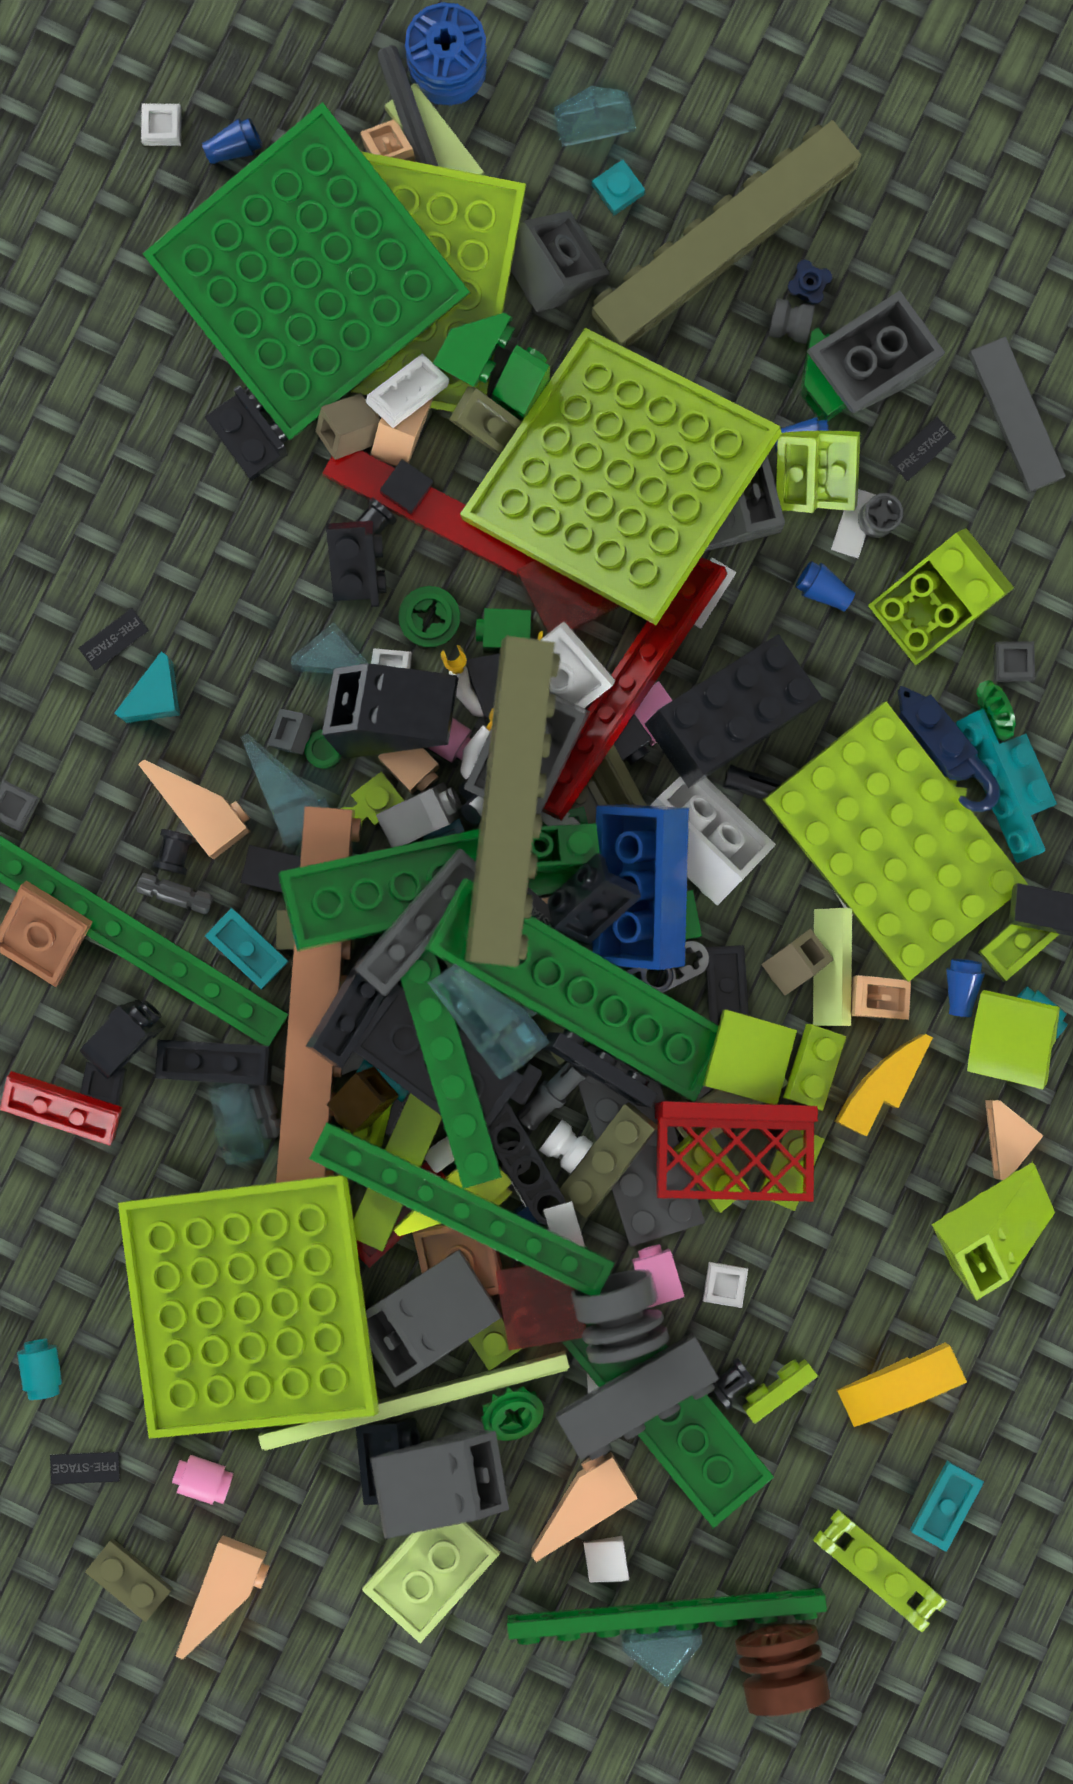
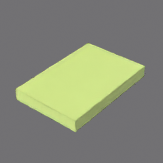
M468 1522L409 1534L362 1587V1591L421 1644L500 1555V1551Z

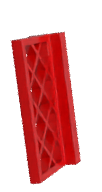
M665 1101L655 1103V1119H657L656 1198L814 1202V1122H818V1106ZM668 1127H682L693 1139L679 1154L667 1143ZM691 1127L704 1129L697 1135ZM712 1128H720L731 1139L717 1155L702 1140ZM729 1128L742 1130L735 1135ZM751 1129H759L770 1141L756 1156L740 1141ZM768 1129L781 1131L774 1137ZM789 1130H803V1148L793 1157L779 1140ZM696 1144L712 1159L698 1174L682 1159ZM735 1145L750 1159V1162L737 1175L721 1160ZM773 1146L789 1161L775 1176L759 1161ZM667 1152H668L669 1155L673 1158V1160H671L668 1164H667ZM802 1157H803V1167H802V1165L798 1162ZM678 1163L692 1180L682 1190H667V1173ZM715 1164L731 1179L721 1191H712L701 1180ZM754 1165L769 1180L759 1192H751L740 1181ZM793 1166L803 1176V1193H789L779 1182ZM697 1183L703 1191L689 1190ZM736 1185L742 1192L728 1191ZM775 1186L781 1193L767 1192Z

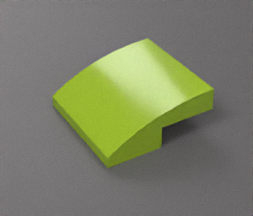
M799 431L782 433L777 442L776 490L781 509L784 511L814 513L816 508L855 511L858 503L860 432Z
M983 990L980 995L972 1033L967 1071L1044 1089L1048 1082L1051 1050L1056 1042L1060 1007Z
M723 1010L703 1086L763 1103L777 1105L797 1030L729 1010Z

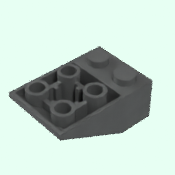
M768 455L705 551L781 533L785 520Z
M460 1249L365 1310L371 1351L394 1387L422 1371L502 1317V1314Z
M467 1429L371 1458L384 1538L471 1522L509 1510L496 1431Z

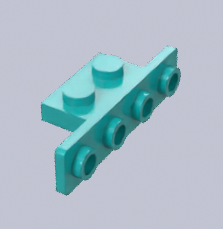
M983 709L956 721V726L978 751L977 756L994 775L1000 786V798L992 810L1015 861L1020 863L1045 852L1044 844L1031 815L1055 806L1057 802L1027 734L999 744L987 714Z

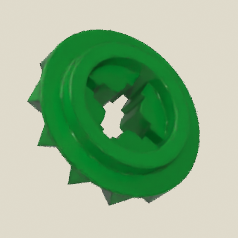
M424 586L413 590L404 598L399 609V624L405 637L417 646L436 648L449 642L459 629L460 610L456 600L450 593L439 587ZM435 602L436 616L445 624L440 622L438 624L432 623L426 632H423L424 621L414 611L427 613Z
M991 680L979 683L976 692L978 697L977 703L980 709L985 710L996 737L1002 741L1013 737L1016 721L1012 706L1005 692Z
M521 1386L517 1391L507 1387L505 1394L501 1396L493 1394L492 1403L483 1405L484 1415L481 1417L484 1430L496 1431L497 1440H516L528 1435L540 1424L544 1414V1407L536 1391L528 1392L524 1386ZM507 1409L518 1410L519 1417L511 1413L505 1414V1411Z

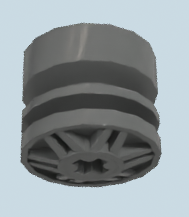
M638 1269L610 1274L600 1295L589 1296L577 1289H574L570 1294L577 1320L581 1323H594L581 1334L583 1341L589 1344L586 1348V1353L591 1363L603 1364L630 1360L658 1349L667 1343L669 1339L667 1328L664 1325H660L664 1320L663 1313L660 1310L646 1309L658 1299L652 1273L649 1270Z

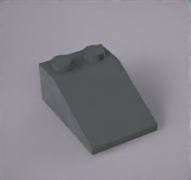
M898 291L809 348L807 353L849 411L854 414L904 389L933 370L945 351L901 291Z
M555 695L553 717H546L545 733L551 734V743L548 758L542 757L540 773L546 774V787L544 797L537 798L536 814H541L591 712ZM491 730L464 787L465 790L484 798Z

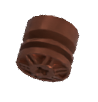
M808 1623L774 1624L746 1633L735 1640L737 1653L743 1656L739 1660L741 1671L758 1673L743 1682L749 1713L757 1716L787 1715L815 1708L830 1698L824 1667L808 1665L822 1656L820 1646L815 1644L819 1640L815 1625Z

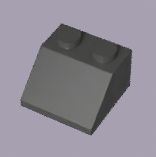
M570 210L525 220L519 225L510 272L516 278L525 293L526 299L533 305L536 312L561 306L610 274Z

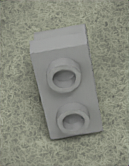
M442 782L377 814L376 817L391 847L406 845L451 824L461 817L458 810L462 808V805L453 787L447 789L445 783Z

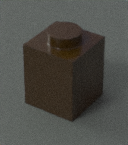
M373 1066L355 1073L326 1105L334 1113L338 1124L354 1134L370 1127L399 1097V1094Z

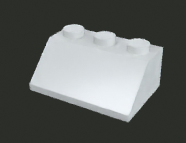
M679 777L650 805L689 808L687 877L717 906L776 845L706 777L690 788Z

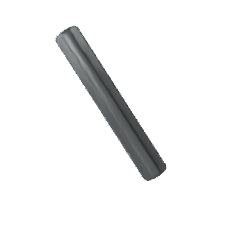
M393 45L382 48L378 51V59L404 134L413 148L415 162L438 166L398 49Z

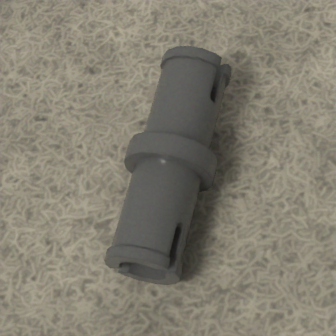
M566 1062L550 1081L544 1080L538 1086L539 1092L517 1112V1116L522 1118L520 1121L529 1129L535 1130L555 1108H561L566 1103L565 1097L588 1075Z

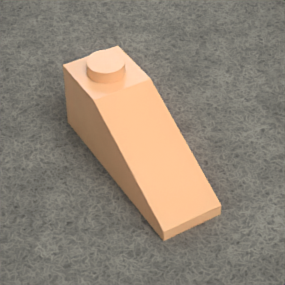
M143 760L138 764L212 859L217 858L250 832L245 824L250 818L236 800L229 804L222 796L149 761Z
M612 1452L594 1460H591L589 1457L581 1463L583 1469L573 1479L532 1546V1557L535 1562L638 1499L636 1491Z
M224 1535L221 1537L175 1657L184 1659L249 1598L254 1586L262 1588L270 1567L263 1563L266 1551Z

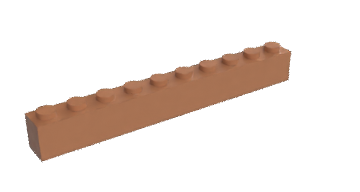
M305 806L300 867L352 856L353 842H359L361 835V818H355V810ZM352 940L297 952L294 941L276 1182L334 1175V1171L328 1170L327 1167L310 1160L309 1157L326 1123H331L332 1116H334V1113L326 1104L337 1094L334 1092L335 1077L342 1076L343 1068L335 1067L307 1048L306 1045L348 976L343 975L344 959H351Z

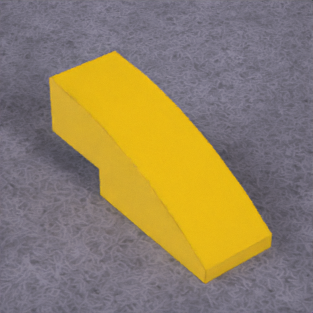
M920 1034L881 1060L850 1094L834 1122L862 1136H867L883 1103L893 1108H899L933 1037L927 1034Z
M943 1343L913 1358H904L838 1389L837 1392L852 1425L856 1427L919 1404L967 1383L951 1346Z

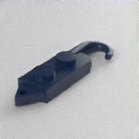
M900 686L898 690L901 712L899 718L942 774L955 781L975 777L986 791V798L980 802L970 801L965 796H960L959 802L973 812H984L993 808L1000 798V786L994 775L977 756L978 751L931 694L925 697Z

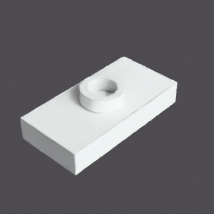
M421 354L367 395L366 403L394 428L448 387L449 378L438 367L433 365L424 354Z

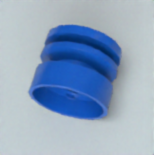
M444 2L427 6L413 17L406 30L405 39L407 67L412 84L415 83L427 99L435 104L452 106L470 99L479 91L486 78V37L481 22L472 11L463 6ZM442 44H449L450 50H442Z

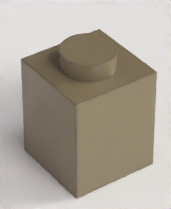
M360 393L322 406L316 433L334 460L372 447L380 418L366 403L365 398Z
M810 928L761 965L769 974L773 983L778 986L785 996L816 975L834 959Z

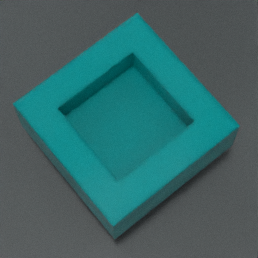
M624 159L592 180V187L613 216L645 195L644 187Z

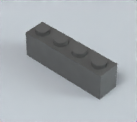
M691 1333L556 1412V1417L580 1460L587 1456L594 1460L610 1451L612 1447L609 1443L619 1437L624 1436L625 1440H628L646 1429L644 1423L657 1415L662 1420L677 1412L681 1408L678 1403L692 1395L694 1400L710 1393L715 1389L713 1382L717 1381L719 1377L696 1337Z

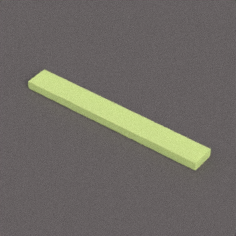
M566 1350L379 1399V1413L375 1416L289 1424L262 1430L258 1436L261 1449L266 1451L564 1372L570 1368Z

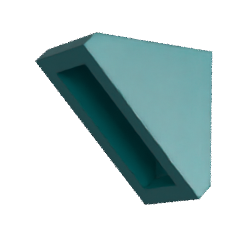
M162 651L114 714L125 723L180 716L173 661Z

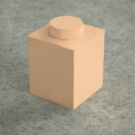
M424 748L383 753L378 756L380 762L411 794L417 789L421 792L426 791L438 779V775L435 772L440 768L439 764Z

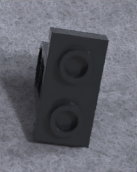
M139 999L118 1005L108 1016L109 1019L83 1045L79 1052L108 1080L121 1070L152 1037L155 1038L166 1026L159 1020L162 1017L160 1012L148 1001L142 1003Z

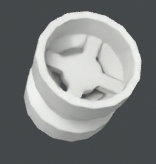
M562 1119L539 1151L547 1157L554 1156L556 1159L559 1158L560 1166L571 1174L591 1148L593 1142L585 1136L577 1138L575 1133L572 1132V1126Z

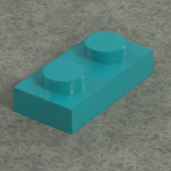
M233 908L205 935L214 946L261 990L289 963L275 947Z
M947 1460L914 1520L910 1531L947 1552L984 1481Z

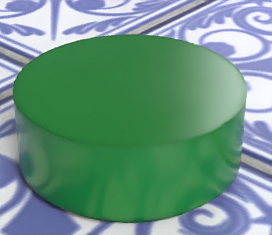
M318 730L310 735L304 749L305 756L314 767L323 770L331 769L339 764L342 757L322 735L323 730Z

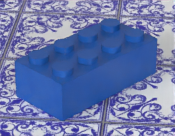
M626 804L596 806L599 853L605 857L610 873L638 886L641 898L593 941V952L616 966L654 970L685 966L689 808Z

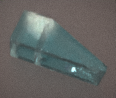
M249 734L240 736L284 845L289 848L301 843L305 806L330 808L326 798L318 799L310 787Z
M456 964L428 983L499 1079L504 1078L524 1065L549 1043V1040L524 1008Z

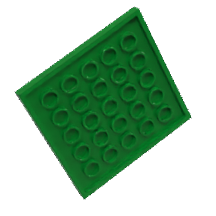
M323 102L142 253L289 440H292L319 418L322 406L337 402L345 397L471 293Z

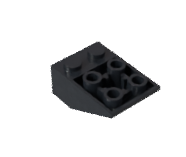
M370 663L334 668L322 735L343 759L448 745L459 678L451 674Z

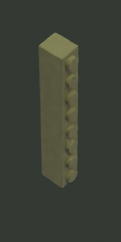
M832 120L823 128L820 124L814 126L802 138L803 143L793 151L791 148L782 151L773 160V167L764 174L758 171L750 176L742 186L744 189L736 196L732 197L731 194L723 197L713 207V214L704 221L701 218H697L684 229V236L674 244L671 241L663 244L653 254L654 260L645 267L639 264L631 269L623 278L625 282L613 291L611 288H608L599 294L593 301L595 306L592 307L591 319L607 339L625 348L631 346L857 169L861 154L837 124Z
M506 636L501 640L465 961L518 967L519 959H525L528 936L522 935L523 920L530 918L532 910V895L526 894L528 878L534 879L537 867V855L531 854L533 838H539L542 822L541 814H536L537 798L544 797L546 787V774L540 773L542 757L548 758L551 743V734L545 733L546 717L552 718L555 708V694L549 693L551 677H557L560 664V654L554 653L555 642Z

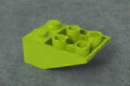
M965 528L951 536L871 602L868 607L916 666L997 603L1014 587L968 529Z
M1032 1162L1024 1168L1013 1172L1009 1177L990 1189L981 1192L974 1199L953 1212L947 1213L940 1220L933 1223L932 1227L953 1271L977 1301L1011 1279L1055 1214V1211L1037 1168Z

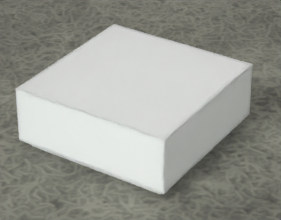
M142 104L141 142L143 146H181L182 109L180 104Z
M709 1262L703 1302L742 1308L748 1268Z

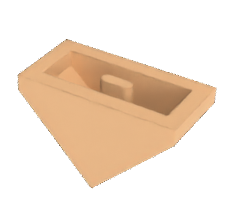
M390 120L360 132L368 153L415 162L413 148L396 121Z
M434 398L394 428L381 417L371 456L393 466H397L401 459L409 464Z
M863 975L853 976L851 984V1016L909 1020L911 981Z
M987 1100L985 1102L994 1179L1004 1180L1016 1171L1043 1135L1000 1100Z

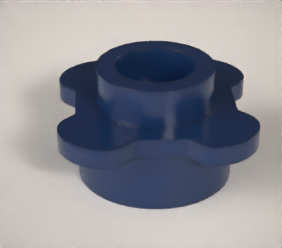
M809 260L800 261L796 267L797 274L794 280H791L788 284V291L791 295L798 296L800 299L809 301L811 304H819L824 298L823 290L825 286L832 281V273L826 268L818 269L812 266ZM812 279L814 284L808 285L806 281Z

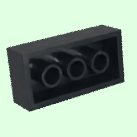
M777 634L660 708L645 723V726L687 787L690 788L807 712L823 697L780 635Z

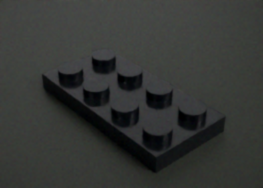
M395 984L377 1009L353 1051L441 1115L404 989ZM459 1030L485 1121L489 1128L525 1077Z

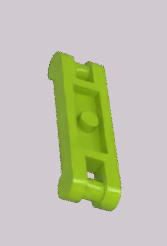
M837 1509L831 1517L833 1522L825 1532L820 1530L813 1541L923 1633L930 1624L928 1621L930 1616L936 1609L941 1611L948 1601L842 1511ZM846 1532L852 1536V1539L842 1548L836 1542ZM917 1591L924 1599L914 1609L907 1602Z

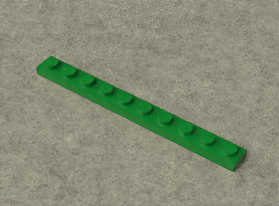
M0 835L1 883L18 892L21 884L25 881L35 885L93 921L86 934L88 937L260 1044L271 1046L288 1019V1013Z

